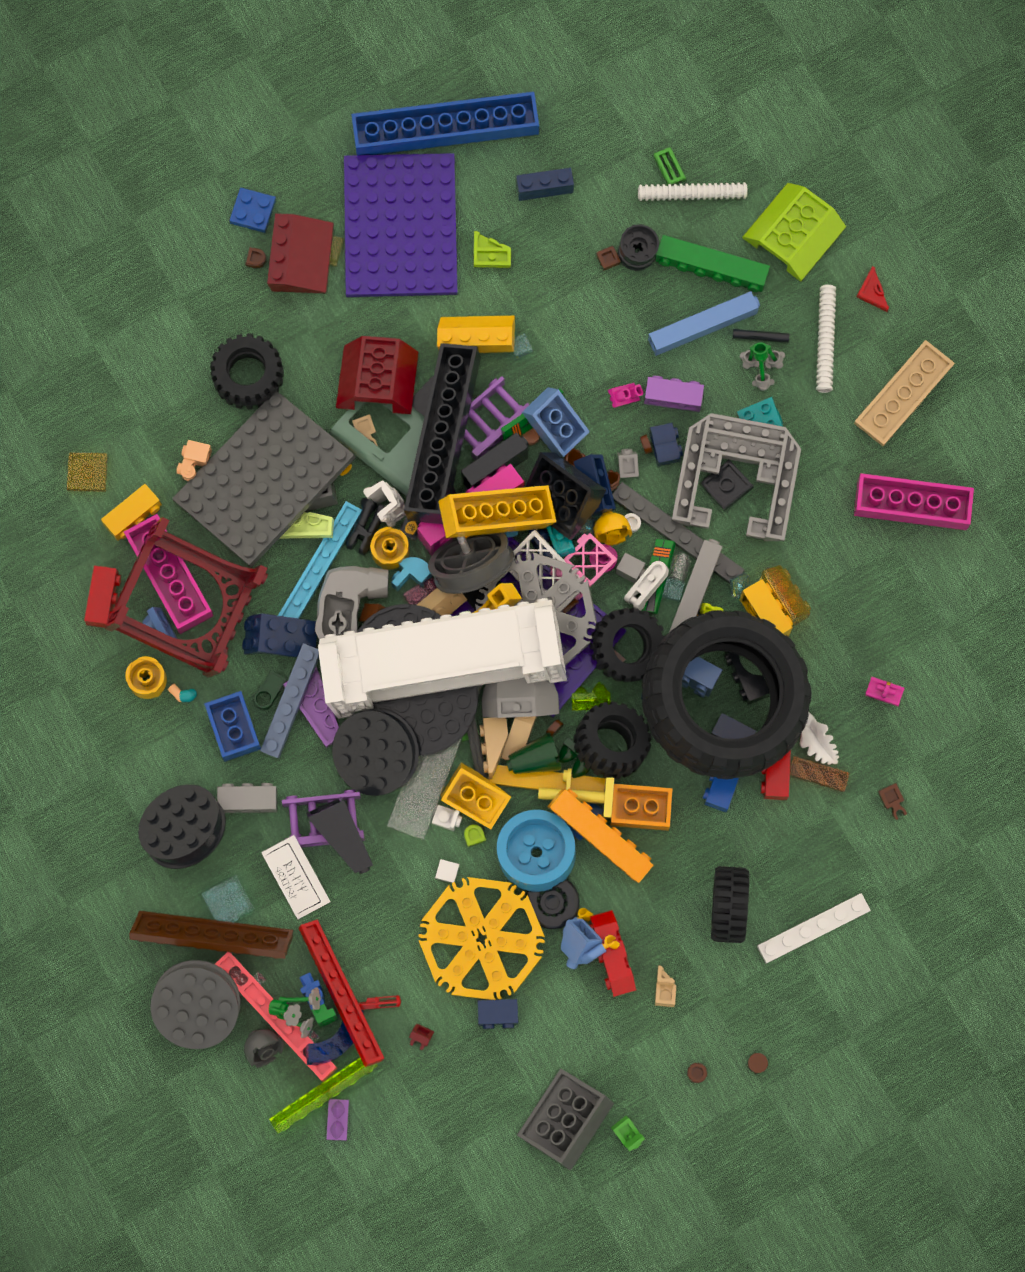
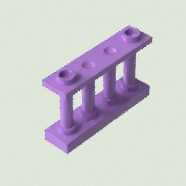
M503 377L494 379L489 384V388L471 403L469 417L486 434V439L481 443L465 430L464 439L473 447L472 458L475 461L503 440L501 428L520 416L529 406L528 403L524 406L519 405L504 390L502 386L505 384V379ZM497 392L514 410L512 417L506 418L491 403L489 398ZM482 404L500 422V427L496 431L492 430L475 412Z
M345 790L343 794L298 798V796L286 797V800H282L283 807H289L290 837L294 835L301 848L330 845L311 822V833H309V836L301 837L298 827L297 806L308 805L309 811L316 809V804L329 803L340 797L347 801L348 810L357 828L355 800L361 799L360 792ZM357 828L362 841H365L364 831Z

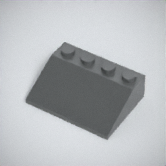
M560 1069L517 1136L571 1171L614 1103L601 1092Z

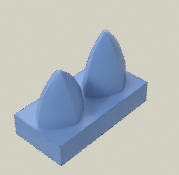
M152 607L147 610L148 615L143 620V624L177 639L162 608Z

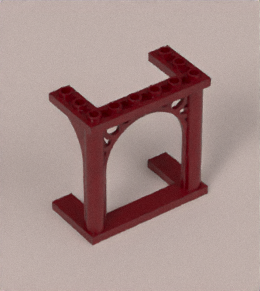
M162 517L151 526L104 629L111 632L114 630L119 631L203 671L202 675L210 678L220 674L221 671L224 672L229 663L227 661V651L229 648L226 646L228 641H232L236 634L234 628L237 623L241 622L244 616L242 610L244 606H248L252 598L250 595L251 590L265 583L268 576L266 574L267 567L259 565L254 569L247 568L211 554L166 532L165 529L170 520ZM153 545L204 569L216 580L222 594V611L218 622L207 634L190 640L176 639L126 616L129 610L126 604ZM223 577L225 578V580H227L228 578L231 581H228L224 584L222 583L221 579ZM230 585H236L239 591L235 595H228L226 588ZM229 599H236L231 603L232 607L227 605ZM226 618V623H223L221 619ZM214 633L218 634L216 642L212 639ZM203 640H208L211 643L212 651L210 653H206L203 650ZM193 643L197 644L198 652L195 651L196 648H191Z

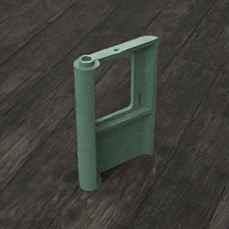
M356 401L355 410L348 409L332 427L329 434L407 496L424 416L413 407L411 414L394 413L410 426V430L389 453H385L349 424L350 419L366 403ZM381 403L392 412V404ZM463 447L461 449L460 456L463 454L465 450Z

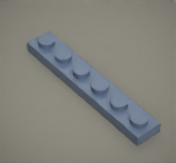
M303 643L261 747V752L280 758L318 663L319 651L317 648Z

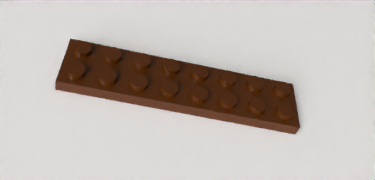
M139 911L130 930L129 939L139 942L146 941L179 947L186 946L196 949H210L234 952L236 954L285 959L293 939V930Z

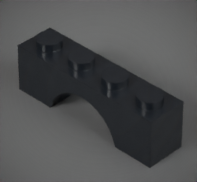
M724 651V660L727 666H731L733 671L731 673L735 684L738 683L741 689L739 694L742 701L746 700L747 705L769 697V689L763 675L749 673L742 666L740 655Z

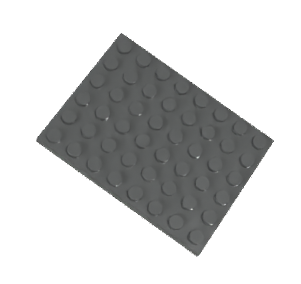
M276 392L259 407L210 458L207 464L196 473V476L189 480L172 499L252 568L356 457L284 396Z

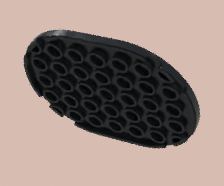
M410 604L394 605L373 614L364 622L358 632H363L365 628L381 629L382 626L388 624L399 626L402 622L406 621L417 623L421 622V619L424 618L440 619L441 615L423 606ZM477 686L373 702V707L388 709L403 717L415 732L419 745V756H427L450 748L466 734L476 715L478 689Z

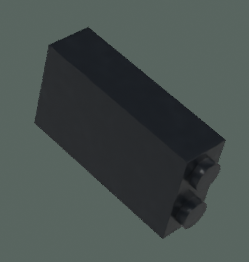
M515 433L462 469L461 482L467 490L471 487L476 488L484 478L494 476L500 467L504 465L507 467L511 464L515 468L528 459L529 450L527 446L529 444L523 436L520 437L518 433Z

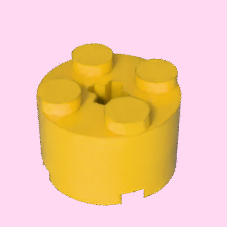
M393 527L381 528L374 534L370 545L374 562L386 570L399 568V563L409 557V543L406 535L401 530ZM387 546H390L393 550L390 551L387 549Z
M143 656L131 662L127 667L126 681L136 696L143 699H152L161 695L167 684V676L162 665L156 659ZM149 675L150 679L144 681L143 678H146V676Z

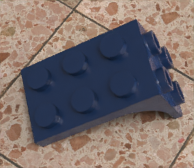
M264 613L249 616L244 622L245 638L242 642L244 654H271L297 658L303 643L316 648V621Z

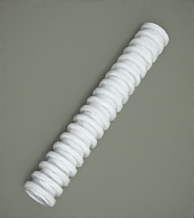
M745 182L743 184L731 183V185L729 183L725 185L723 183H720V185H717V183H714V185H711V183H708V185L697 183V185L685 184V186L682 184L679 186L677 184H674V186H671V184H668V186H665V184H662V186L651 184V186L639 185L638 187L639 201H642V199H645V201H648V199H651V201H654V199H657V201L660 199L671 201V199L683 200V198L685 200L689 198L691 200H694V198H697V200H700V198H703V200H706V198L717 200V198L729 199V197L731 199L735 197L737 199H740V197L746 199L747 184Z
M827 284L820 287L821 292L819 293V302L821 303H819L820 314L818 323L820 325L818 326L819 342L817 344L819 346L817 348L819 353H817L818 369L816 371L818 374L816 376V384L818 386H816V390L821 393H828L833 390V381L831 380H833L832 369L834 367L832 364L834 362V354L832 352H834L833 341L835 339V332L833 330L835 329L836 287Z

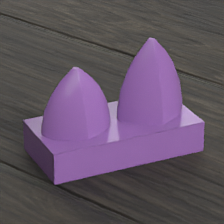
M329 1099L327 1140L347 1141L349 1100Z

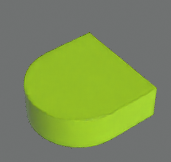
M473 824L465 829L464 837L468 847L486 841L483 829L480 826Z

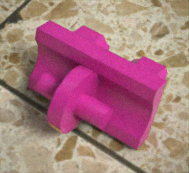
M635 383L608 390V393L611 395L610 401L613 402V408L640 401L639 396L643 395L641 385H635Z
M871 677L865 696L898 707L904 687Z

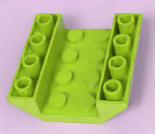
M787 183L742 238L756 249L760 245L788 265L786 271L801 282L843 232L846 225L833 207L806 187Z

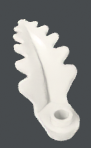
M809 713L807 724L801 733L800 746L802 748L809 747L807 754L812 756L816 753L815 760L819 761L821 759L822 764L826 762L828 765L837 764V759L839 758L837 755L838 751L833 750L837 746L829 743L833 740V736L825 734L828 731V726L817 722L815 717Z

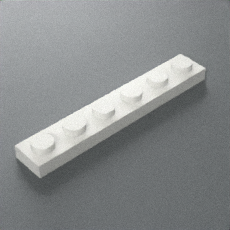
M861 893L759 944L757 948L767 964L871 910Z

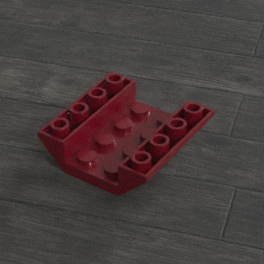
M361 336L344 345L336 408L355 410L356 401L392 404V413L411 414L419 352L397 338Z

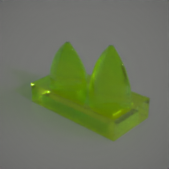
M601 682L594 686L591 693H588L584 687L580 686L571 695L572 711L590 710L595 705L599 706L600 703L607 702L609 705L611 702L610 692L607 691Z

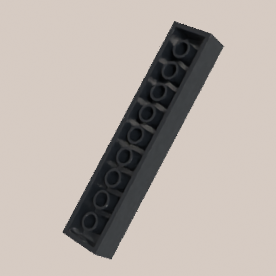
M440 344L404 507L408 521L443 524L438 501L452 494L481 360L477 346Z

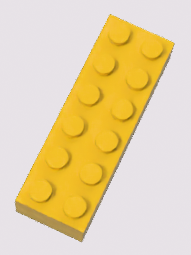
M549 485L450 494L438 501L446 538L542 529L556 523Z

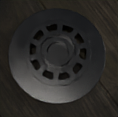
M568 879L552 887V891L546 890L543 895L540 894L542 891H527L526 896L528 895L542 928H562L566 926L567 920H572L577 915L580 905L579 894L575 886Z

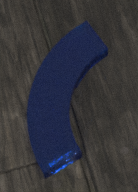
M343 1020L333 1037L323 1042L307 1044V1065H318L335 1060L352 1046L353 1041Z

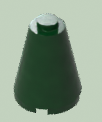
M547 733L508 755L509 760H506L508 770L513 771L514 774L561 770V764L557 760L558 753L551 733Z

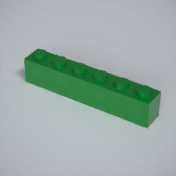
M666 235L662 236L656 255V262H659L662 266L668 267L670 265L676 267L679 271L694 272L697 276L711 277L717 282L725 281L734 287L742 286L748 288L752 292L763 291L770 268L769 265Z

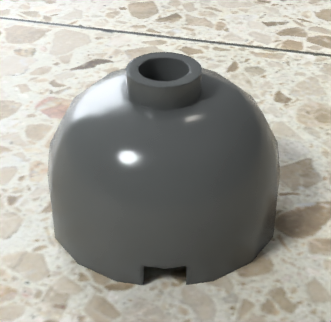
M270 1029L252 1031L244 1044L245 1057L252 1067L255 1065L256 1068L273 1062L276 1059L274 1055L278 1051L281 1054L284 1049V1042L280 1036Z

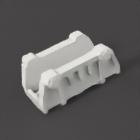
M381 481L372 487L364 489L363 492L367 499H372L377 505L387 499L391 502L377 513L380 520L386 522L388 527H394L397 521L406 516L404 512L405 501L398 491L387 482Z

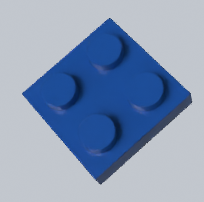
M240 187L229 220L230 224L266 233L276 197Z

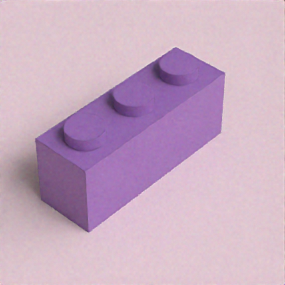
M661 376L648 377L644 404L700 412L704 385L696 381L682 382L676 378L667 380Z

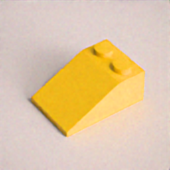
M462 762L441 794V801L489 829H492L511 798L501 788Z

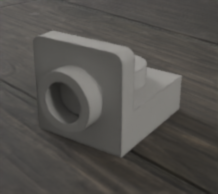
M622 449L621 452L617 453L620 478L638 477V456L636 451Z

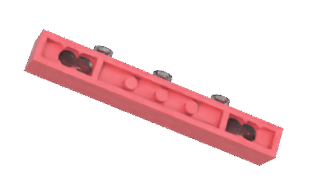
M227 952L215 963V965L221 967L233 978L243 997L322 1082L337 1070V1067L315 1044L320 1037L313 1030H310L306 1038H301L300 1027L287 1026L285 1020L269 1014V1005L273 998L261 986L266 979L259 971L252 976L230 952Z

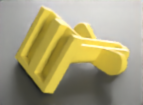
M572 768L564 770L563 781L567 782L566 790L570 789ZM606 777L605 792L572 790L578 795L576 799L582 803L585 801L586 803L604 804L603 817L611 819L614 778ZM539 787L538 799L553 800L561 789Z

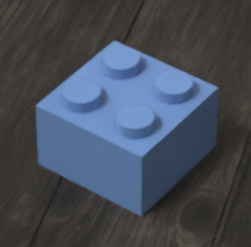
M697 657L689 662L686 667L682 687L687 688L689 686L695 689V694L701 697L705 695L709 697L721 675L722 669Z

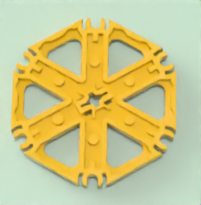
M467 877L470 885H467V881L462 878L463 886L458 888L456 883L453 882L452 886L455 889L453 892L450 885H448L421 920L422 922H429V925L420 924V927L427 929V933L425 935L419 934V937L422 939L427 938V940H419L435 983L442 977L443 979L438 982V985L441 987L445 982L449 984L446 992L450 993L453 987H455L451 995L496 1000L494 997V993H496L497 998L501 1000V991L506 990L508 995L511 996L512 992L509 989L511 986L515 994L541 960L542 956L534 954L535 952L537 954L544 953L543 950L537 949V944L545 943V940L537 939V937L545 936L528 895L521 901L525 896V892L522 891L520 895L514 894L517 888L516 885H513L511 890L508 891L513 883ZM478 887L498 889L501 892V898L485 918L474 894L475 889ZM453 899L457 903L466 926L438 923L436 921V914L447 900ZM518 908H523L526 911L532 926V931L529 934L501 931ZM477 929H479L483 936H487L485 939L486 948H484L481 942L476 940L479 938ZM434 943L463 946L447 968H438L431 951ZM498 951L527 956L528 962L517 977L509 978L507 976ZM478 960H480L489 982L488 989L484 991L466 989L462 986L463 979Z

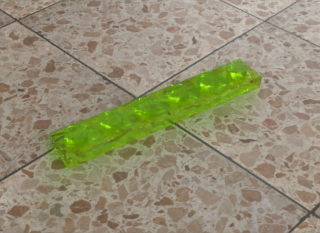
M358 1058L271 1117L269 1120L277 1133L287 1130L290 1125L306 1117L312 1110L321 1107L324 1102L337 1096L346 1087L355 1084L358 1079L371 1073L378 1067L377 1063L365 1067L361 1058Z

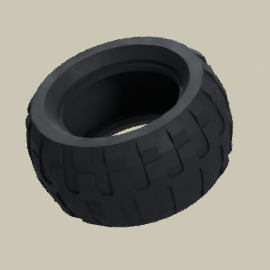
M709 611L680 623L656 647L649 659L642 680V708L653 738L676 763L682 764L696 774L726 780L755 775L781 760L794 747L808 721L809 705L812 696L811 685L808 681V670L803 657H800L794 642L775 628L776 625L766 619H759L743 611ZM715 651L735 653L752 662L765 678L770 694L769 712L762 728L757 733L748 737L726 739L714 736L699 727L687 712L682 697V680L689 662L700 655Z

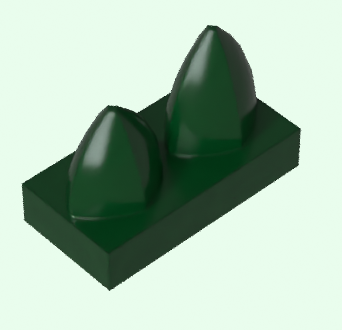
M567 737L560 750L559 761L560 763H566L577 758L572 769V777L577 778L585 775L591 769L588 770L584 767L585 763L583 761L580 762L577 757L579 752L576 753L574 748L576 743Z

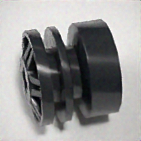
M642 224L627 228L622 234L617 251L622 265L633 271H641L650 267L658 251V236L653 229ZM637 248L640 249L638 253L635 252Z

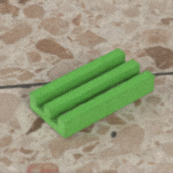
M671 147L654 153L653 157L667 185L671 184L672 186L686 180ZM666 153H668V155H669V157H670V159H671V161H672V163H673V165H674V167H675V169H676V171H677V173H678V175H679L678 178L676 177V175H675V173H674V171H673V169H672V167H671V165H670V163H669V161H668V159H667V157H666V155H665ZM659 156L662 157V159H663V161H664V163H665V165H666V167H667V169H668V171H669V173H670V175H671V177H672L673 180L670 179V177H669V175H668V173H667V171H666V169H665V167H664V165H663V163H662V161H661V159H660Z

